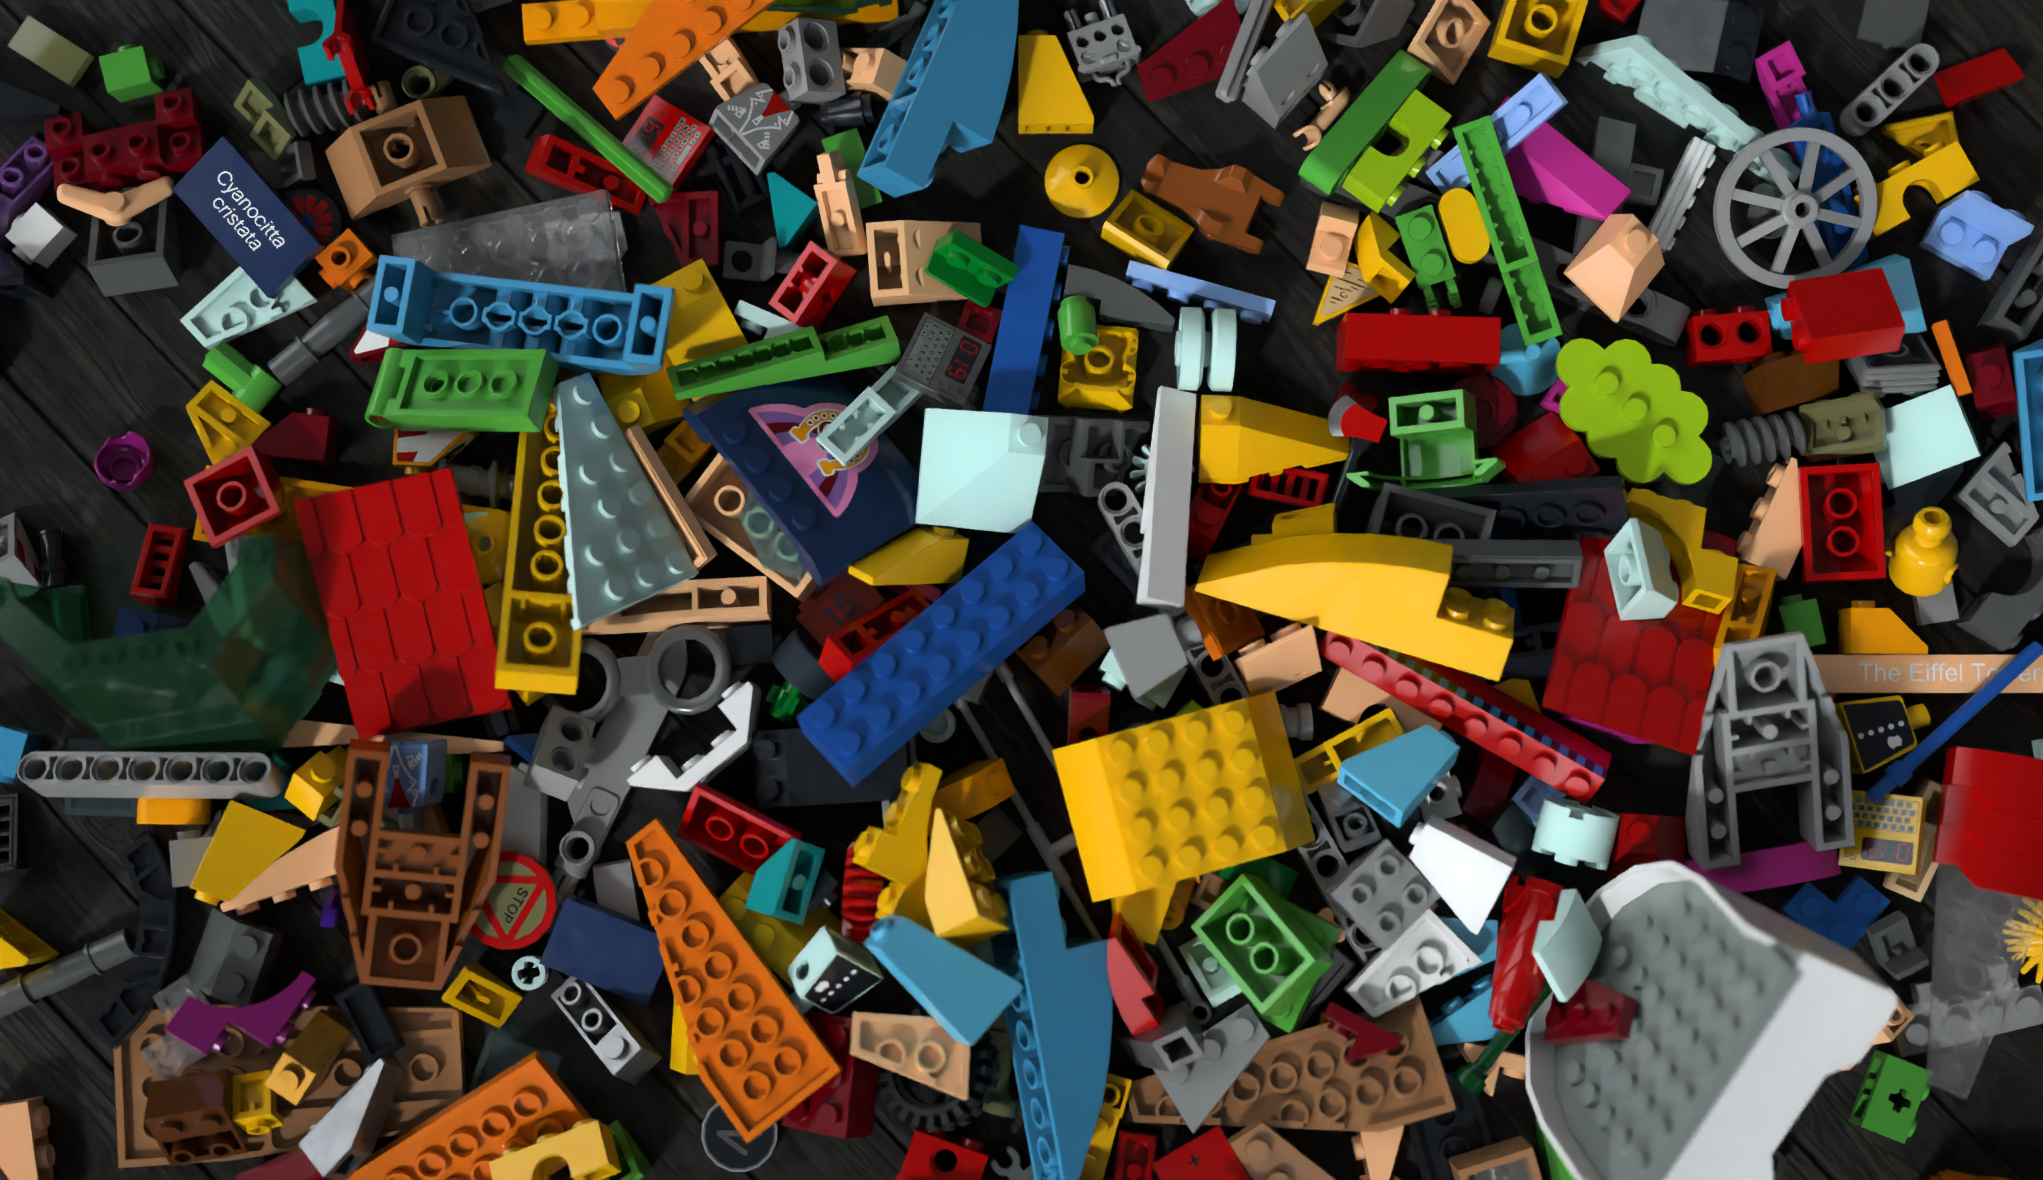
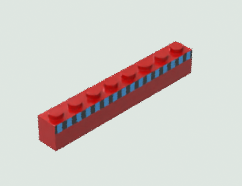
M1325 630L1318 644L1319 655L1584 805H1587L1606 779L1612 757L1610 752L1468 672L1459 671V669Z

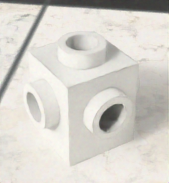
M1448 772L1434 788L1436 792L1435 797L1431 799L1430 795H1428L1418 806L1420 822L1424 824L1427 823L1432 814L1442 819L1461 815L1457 798L1462 797V791L1456 775L1450 776Z

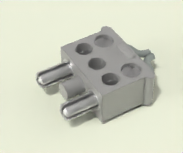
M1100 0L1099 5L1105 20L1099 21L1097 13L1090 12L1084 17L1087 26L1082 27L1076 10H1070L1071 16L1069 11H1066L1064 17L1070 30L1067 33L1068 46L1077 67L1078 82L1084 83L1094 80L1099 83L1109 82L1112 87L1121 85V78L1129 73L1131 66L1138 64L1141 60V47L1136 46L1124 13L1117 15L1112 0H1106V3L1104 0ZM1122 70L1116 75L1115 80L1108 76L1102 77L1104 75Z

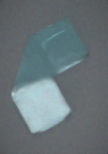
M749 491L739 519L750 538L762 567L801 581L805 568L797 559L799 551L784 533L778 532V525Z

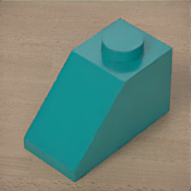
M793 838L789 840L756 871L745 908L803 925L826 849Z

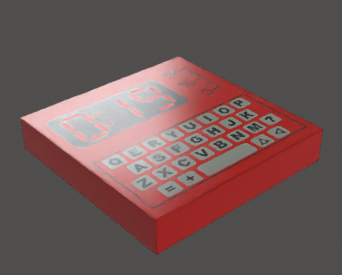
M654 94L622 143L669 182L674 188L672 194H675L716 133L711 127Z

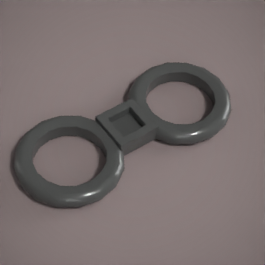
M683 624L668 629L655 640L648 655L617 658L607 645L594 638L581 637L580 653L591 654L604 666L607 683L603 697L593 708L582 712H575L565 707L557 697V693L546 694L541 697V702L548 712H550L554 705L599 723L615 710L621 697L652 694L661 706L675 714L694 715L709 710L723 698L721 695L728 689L731 683L733 663L729 649L719 635L702 625ZM685 640H697L705 644L713 654L716 664L715 677L709 689L702 695L692 699H681L672 694L666 687L662 676L663 661L668 651L677 643Z

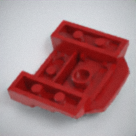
M1967 747L1946 749L1932 862L1960 868L1975 888L2043 902V760Z

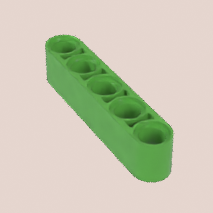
M1402 49L1399 50L1312 150L1302 164L1298 175L1327 195H1333L1370 146L1374 147L1387 132L1386 129L1393 116L1414 89H1417L1419 92L1423 89L1433 70Z

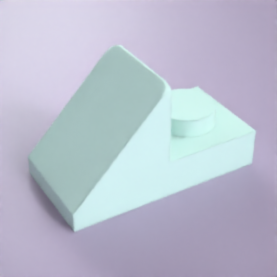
M739 300L734 311L736 318L741 321L740 327L758 336H761L762 331L766 332L764 339L805 328L742 300Z
M1198 936L1178 947L1213 1008L1242 992L1240 987Z

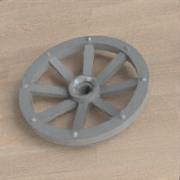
M1807 127L1783 128L1769 132L1753 140L1740 150L1730 161L1719 180L1713 205V222L1718 242L1727 258L1737 269L1751 279L1769 286L1788 289L1789 281L1839 274L1859 256L1871 236L1877 213L1876 186L1872 173L1863 157L1842 138L1827 131ZM1807 141L1798 189L1794 188L1770 151V148L1788 142ZM1820 145L1836 153L1849 168L1811 193ZM1756 157L1760 158L1783 194L1780 198L1735 188L1743 171ZM1856 180L1860 202L1858 217L1820 208V203ZM1731 200L1775 209L1777 215L1734 237L1730 222ZM1799 203H1803L1804 212L1797 216L1795 212L1796 206ZM1816 219L1855 228L1847 244L1833 259L1830 258L1814 224ZM1786 225L1770 271L1755 264L1741 250L1744 246ZM1801 228L1820 267L1800 274H1783Z

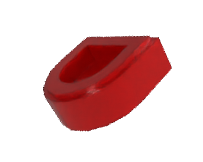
M1598 0V6L1608 19L1622 27L1641 0Z

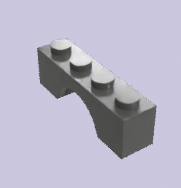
M2043 512L2036 523L2023 536L2032 555L2031 573L2024 586L2010 596L1994 592L1977 595L1955 623V625L1989 652L2006 651V649L2011 650L2023 638L2024 633L2021 630L2028 621L2035 620L2043 613Z

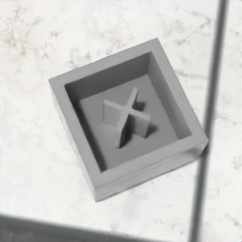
M1385 838L1370 844L1323 890L1377 947L1383 950H1387L1441 897L1437 890Z

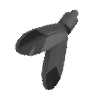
M928 0L915 1L908 14L893 20L877 30L869 38L866 48L888 49L901 40L900 58L908 61L921 32L919 22L927 11L925 5Z

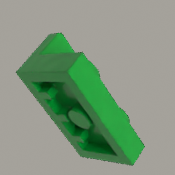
M956 229L936 240L924 272L976 304L987 307L991 304L996 289L1015 279L1019 266Z

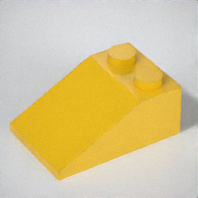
M702 258L652 284V286L670 287L676 290L665 350L674 366L749 344ZM705 396L695 397L692 400L695 402Z

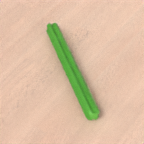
M519 54L510 55L506 58V62L503 65L504 71L657 203L667 202L670 199L674 188L669 182Z

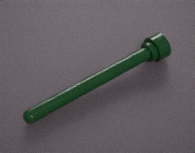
M1547 980L1537 1004H1533L1526 1023L1553 991ZM1516 1028L1515 1033L1499 1031L1475 1062L1469 1061L1466 1066L1461 1065L1452 1076L1453 1079L1477 1097L1486 1087L1484 1082L1488 1078L1486 1072L1521 1029Z

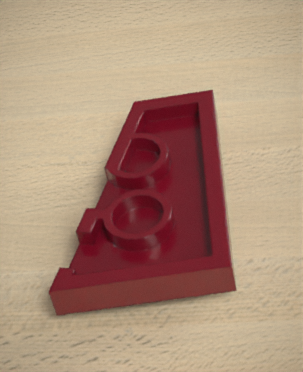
M1221 0L1212 9L1200 16L1190 26L1136 66L1147 103L1221 78L1242 25L1234 0Z

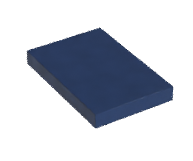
M571 893L567 895L539 963L646 1006L664 967L659 949L660 943L654 926Z

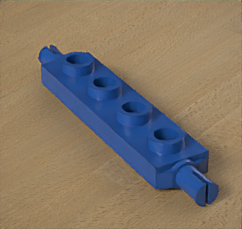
M1812 91L1795 95L1801 117L1789 125V128H1814L1836 135L1830 112H1816L1811 94ZM1795 141L1793 143L1800 169L1802 170L1807 141ZM1820 145L1811 193L1845 171L1843 160L1836 153ZM1849 184L1819 204L1822 209L1858 217ZM1817 219L1815 221L1829 256L1833 259L1847 244L1855 228ZM1866 246L1844 271L1858 267L1869 258Z

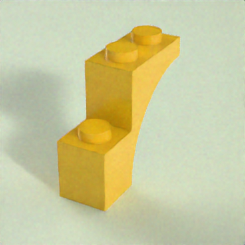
M1632 488L1627 495L1631 519L1637 518L1661 532L1663 544L1667 546L1680 577L1682 588L1681 604L1719 615L1733 599L1738 558L1725 555L1720 550L1701 548L1707 508L1694 505L1688 500H1675L1657 495L1652 490Z

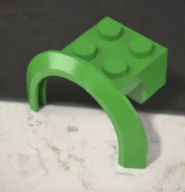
M1464 389L1388 398L1390 435L1400 439L1402 476H1385L1365 471L1346 473V477L1359 486L1373 491H1380L1384 482L1410 489L1470 486L1489 482L1506 467L1505 461L1499 458L1479 459L1476 397Z

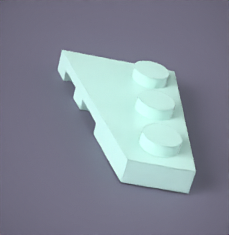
M239 266L180 321L205 348L210 350L222 341L229 342L316 303L318 300L296 277L275 299L268 298Z

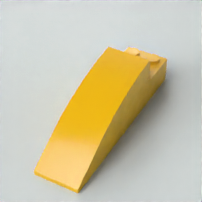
M552 393L541 432L519 433L495 688L575 695L582 628L574 631L571 625V620L574 618L572 594H568L567 581L569 579V571L566 567L564 537L567 535L566 512H562L561 507L563 491L560 487L558 456L561 454L559 432L555 431L557 412L553 405Z
M1351 533L1300 535L1209 554L1206 557L1195 588L1196 592L1499 681L1513 641L1515 609L1498 599L1489 598L1484 600L1473 597L1468 591L1461 588L1451 587L1446 589L1450 576L1453 545L1417 538Z

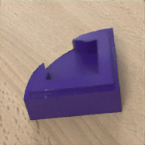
M333 886L326 896L320 927L334 928L346 924V913L342 904L340 886Z

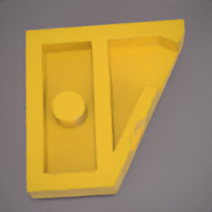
M210 380L186 405L187 413L212 465L246 449L272 429V424L251 410L213 380Z

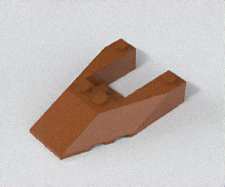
M351 738L334 867L339 881L342 904L347 917L360 984L441 990L491 887H493L496 881L511 772V756L471 751L460 834L381 827L391 743Z

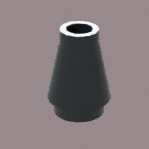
M861 90L820 106L824 127L868 128L869 124L877 123L878 120L876 101L872 92L864 94Z

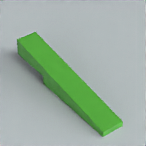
M1490 115L1452 128L1525 347L1562 335L1563 333Z
M886 315L821 335L816 334L812 325L666 368L676 400L678 401L901 361L898 338Z

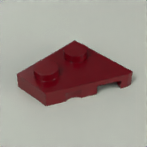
M718 190L680 192L672 194L667 202L657 203L648 195V200L651 206L655 208L663 224L661 226L667 238L671 240L674 252L683 268L701 258L708 268H722V193Z

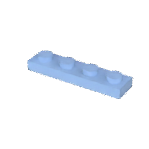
M1545 72L1538 74L1490 116L1504 157L1568 103ZM1458 144L1425 172L1442 195L1454 188L1466 190L1471 185Z
M1131 260L1124 281L1130 283L1132 287L1144 294H1152L1153 290L1166 293L1167 299L1176 303L1188 304L1189 300L1204 304L1203 309L1209 312H1213L1215 308L1235 309L1236 313L1240 314L1239 319L1252 324H1261L1262 320L1268 322L1276 302L1272 299Z

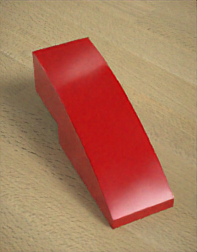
M1119 912L1113 915L1108 938V977L1119 1012L1134 1036L1160 1027L1164 1000L1155 988L1159 968Z

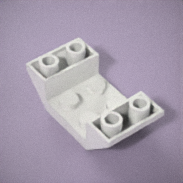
M738 681L721 695L725 700L718 707L735 726L737 731H730L728 729L711 742L714 749L706 756L704 754L701 756L697 754L680 768L684 774L669 756L654 755L651 757L647 755L631 768L634 774L627 779L629 784L636 787L686 792L693 791L697 782L707 784L753 746L752 732L758 729L762 692L760 687L749 681L746 683Z

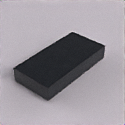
M358 983L334 996L348 1026L354 1030L352 1034L368 1065L406 1046L376 985Z

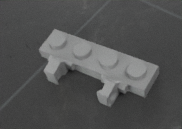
M1999 962L1982 965L1988 971L1989 979L1987 981L1988 989L1982 990L1981 996L1948 1004L1941 1000L1937 1001L1932 996L1930 991L1931 981L1920 980L1911 982L1909 987L1913 1004L1907 1005V1008L1915 1017L1892 1041L1895 1054L1902 1058L2043 1024V994L2041 986L2037 983L2019 986L2017 980H2011L2006 964Z

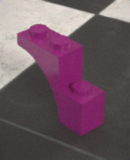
M302 971L297 979L279 994L261 1003L244 1007L214 1006L198 1001L188 995L164 1030L205 1057L211 1051L218 1054L232 1034L226 1030L230 1024L269 1049L275 1041L282 1045L295 1026L290 1022V1019L298 1008L305 1011L317 995L318 991L313 989L316 979Z

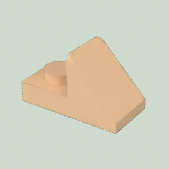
M1325 201L1322 202L1306 269L1343 278L1352 240L1358 227L1359 210Z
M1477 1042L1457 1043V1047L1467 1064L1469 1061L1474 1063L1488 1046ZM1505 1049L1486 1072L1488 1078L1484 1081L1486 1083V1087L1483 1089L1485 1093L1491 1097L1493 1096L1499 1067H1503L1501 1074L1524 1080L1525 1054Z

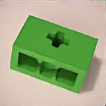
M1874 1050L1848 1121L1905 1144L1907 1137L1912 1136L1918 1122L1916 1113L1920 1102L1924 1101L1930 1092L1931 1080L1929 1078L1932 1071L1890 1054ZM1891 1093L1898 1096L1896 1103L1889 1100Z

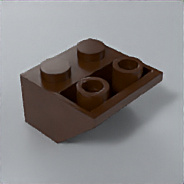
M1800 350L1787 354L1786 351H1780L1763 357V360L1752 363L1753 370L1741 376L1754 417H1762L1811 403L1815 400L1825 399L1838 393L1839 360L1806 365Z
M1072 602L1014 652L1054 693L1060 696L1110 645L1104 632L1094 620Z
M228 1068L150 1082L144 1121L171 1167L248 1153L247 1132L232 1121L233 1078Z

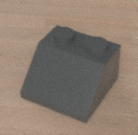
M213 907L187 981L211 997L241 1007L261 1003L287 931L243 916H237V914L229 911L222 912L220 908Z

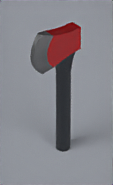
M1349 395L1341 397L1334 403L1328 417L1331 436L1352 437L1349 453L1329 502L1336 503L1337 523L1353 485V481L1346 477V473L1358 472L1365 453L1373 442L1379 443L1388 419L1364 408Z

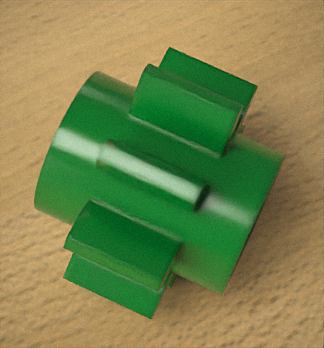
M785 680L782 687L773 684L765 698L766 701L772 704L768 713L790 726H793L797 716L811 705L806 702L809 697L797 690L787 680Z

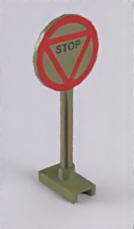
M344 784L337 786L333 793L340 797L337 806L321 813L318 818L320 822L330 828L338 825L340 821ZM382 813L381 827L399 828L398 822ZM517 850L500 851L496 881L493 887H491L481 907V911L469 932L480 942L500 950L520 949L539 940L551 927L558 909L557 887L549 870L535 857Z

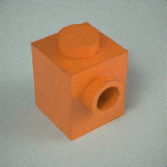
M349 228L315 257L323 267L319 271L322 278L333 289L340 286L349 293L367 281L378 268L379 258Z

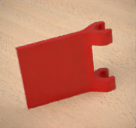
M337 0L334 31L322 43L328 61H333L335 59L334 56L338 54L351 91L343 99L349 114L353 115L356 113L357 107L368 105L370 110H374L377 107V103L372 90L368 88L370 62L346 0Z

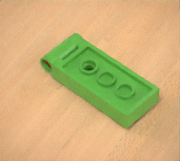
M388 348L385 351L364 418L373 426L383 429H391L395 426L399 431L541 432L560 365L547 349L403 350L400 348Z

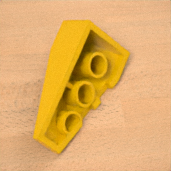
M1201 395L1198 418V483L1240 484L1249 482V477L1269 473L1271 477L1282 474L1283 469L1300 465L1305 468H1311L1343 461L1347 458L1350 449L1349 437L1331 436L1328 419L1241 396Z

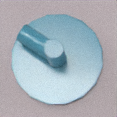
M1518 323L1508 325L1500 331V364L1490 371V375L1498 377L1506 383L1514 395L1530 396L1539 394L1550 387L1558 377L1555 362L1556 356L1561 350L1560 344L1554 337L1525 347Z

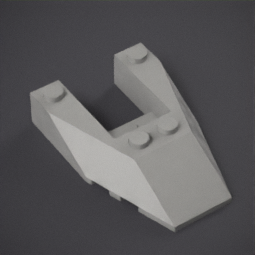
M1801 631L1723 643L1721 646L1702 719L1696 754L1692 757L1685 814L1688 853L1702 870L1741 864L1735 793L1797 783L1800 835L1816 852L1855 846L1849 739L1846 731L1840 724L1835 712L1836 708L1831 697L1826 692L1820 678V671Z

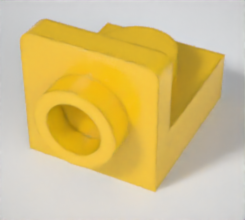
M271 1069L233 1076L232 1121L248 1134L262 1135L269 1133L271 1128L284 1125L283 1116L276 1111V1092L264 1084L272 1072Z

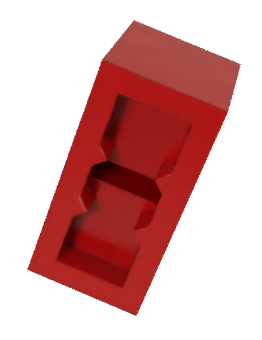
M1741 306L1731 309L1732 313L1718 314L1717 309L1695 311L1694 317L1688 319L1683 328L1687 368L1757 362L1763 360V357L1773 354L1768 310L1755 311V306ZM1740 325L1746 326L1751 330L1753 335L1752 342H1746L1740 337ZM1702 329H1708L1713 332L1715 336L1714 346L1708 345L1702 340Z

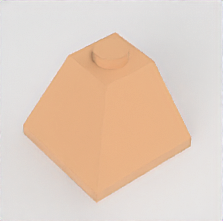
M1610 214L1563 273L1613 322L1618 323L1665 263L1658 238L1633 214Z

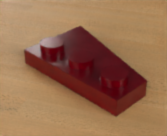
M1587 978L1567 1002H1559L1553 992L1550 1010L1545 1018L1546 1028L1543 1040L1554 1045L1629 1039L1637 1000Z

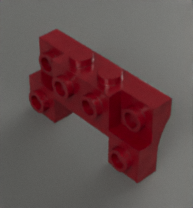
M192 87L154 95L156 120L91 134L90 123L82 112L45 119L46 151L53 159L55 191L57 192L59 185L65 183L102 193L118 192L124 188L142 185L163 176L173 178L186 175L209 151L203 130L200 100Z

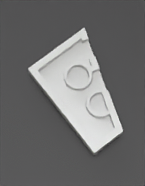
M1428 908L1387 950L1382 949L1354 977L1344 990L1368 1014L1375 1018L1416 997L1418 993L1436 984H1441L1451 979L1453 975L1467 968H1472L1483 961Z

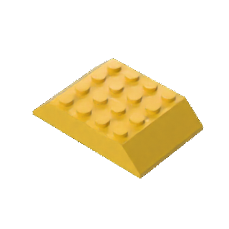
M1275 691L1052 750L1092 902L1137 893L1285 852L1316 841Z

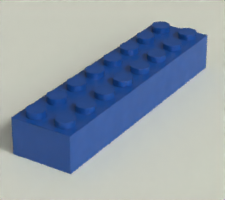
M1031 521L801 712L797 719L803 734L852 787L856 786L1086 591L1084 571Z

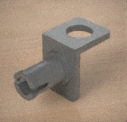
M770 237L762 245L726 241L723 250L722 277L725 279L765 283L775 272L788 274L802 253L777 250V238ZM737 251L748 253L752 259V266L746 272L737 271L732 265V255Z

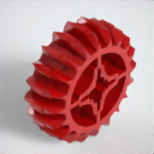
M852 842L848 847L845 861L841 913L842 935L858 945H864V942L871 936V928L880 920L875 917L878 911L877 902L880 894L887 887V878L852 862L855 856L854 846L856 843Z

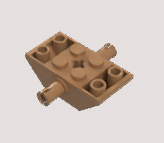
M389 81L377 82L379 89H376L375 85L371 84L368 88L372 90L377 103L375 110L378 116L349 127L325 150L351 219L355 221L411 199L421 228L433 227L431 220H435V223L438 225L443 222L444 218L434 198L433 189L493 165L467 99L464 95L427 98L398 107ZM409 149V153L404 157L403 150Z

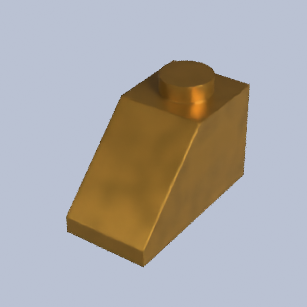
M322 1008L286 1049L264 1084L297 1106L316 1091L354 1030Z

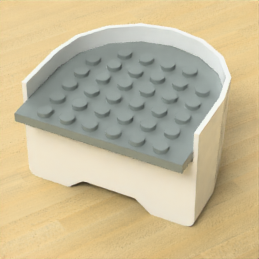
M1674 861L1634 865L1596 890L1585 904L1603 938L1600 951L1587 979L1637 1000L1629 1039L1554 1045L1544 1041L1545 1018L1550 1010L1554 992L1552 991L1528 1021L1525 1034V1084L1540 1128L1575 1180H1774L1771 1155L1825 1076L1861 1061L1895 1011L1898 999L1881 979L1851 950Z

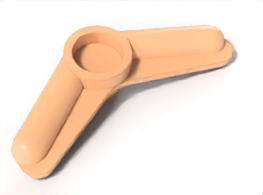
M163 176L123 193H102L63 183L57 188V199L64 205L104 220L108 225L123 226L133 216L171 196L174 193L172 189L174 181L169 176Z

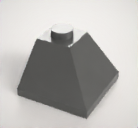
M1345 0L1314 31L1318 41L1363 48L1398 36L1415 3L1412 0Z

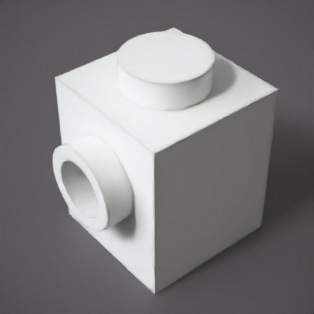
M35 202L27 212L20 214L14 219L11 224V230L5 236L16 245L12 251L24 262L31 265L35 261L48 268L76 238L77 234L52 211Z

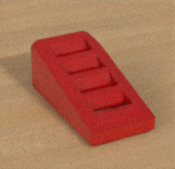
M1291 467L1283 469L1282 472L1288 474L1283 495L1277 493L1282 474L1272 476L1269 490H1262L1266 473L1251 477L1247 493L1249 496L1304 509L1327 504L1332 476L1304 468ZM1300 477L1303 478L1299 497H1292L1296 479ZM1312 481H1316L1318 486L1314 501H1309L1307 499Z
M149 523L130 590V595L139 603L175 607L188 535L186 528ZM158 539L174 541L172 547L157 545ZM155 554L169 556V560L154 559ZM153 570L165 571V575H164V576L152 575V571H153ZM150 585L161 586V589H150Z

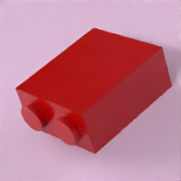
M1882 267L1789 281L1786 298L1781 300L1782 317L1785 321H1789L1792 327L1793 346L1795 350L1801 351L1806 365L1899 351L1906 325Z

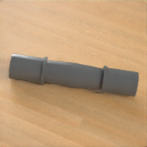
M376 273L356 290H351L349 298L324 315L302 337L297 335L291 344L267 363L269 369L284 385L289 386L315 363L321 362L319 357L343 341L368 318Z
M129 928L121 929L93 943H86L82 950L56 959L29 974L21 973L17 978L1 984L0 1019L29 1005L34 1006L38 1004L39 999L66 989L93 974L101 975L106 970L134 958L133 953L137 940L135 935Z

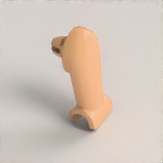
M1323 81V85H1319V92L1326 101L1320 106L1321 110L1308 126L1302 127L1292 134L1294 137L1302 133L1307 136L1308 142L1303 147L1304 151L1318 145L1321 141L1322 133L1350 101L1351 93L1346 86L1337 91L1334 85L1328 81Z

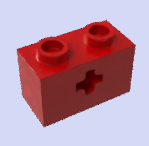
M810 240L768 304L798 326L806 328L813 325L816 332L857 270L829 249Z

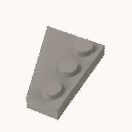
M1249 1003L1203 1032L1205 1056L1171 1072L1153 1069L1193 1134L1196 1133L1203 1124L1202 1122L1214 1107L1218 1105L1225 1096V1093L1270 1039L1269 1034Z

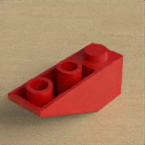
M1244 483L1200 484L1190 504L1187 556L1201 563L1204 562Z

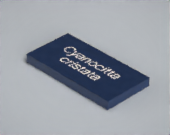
M222 136L172 188L268 298L275 299L326 247L228 137Z

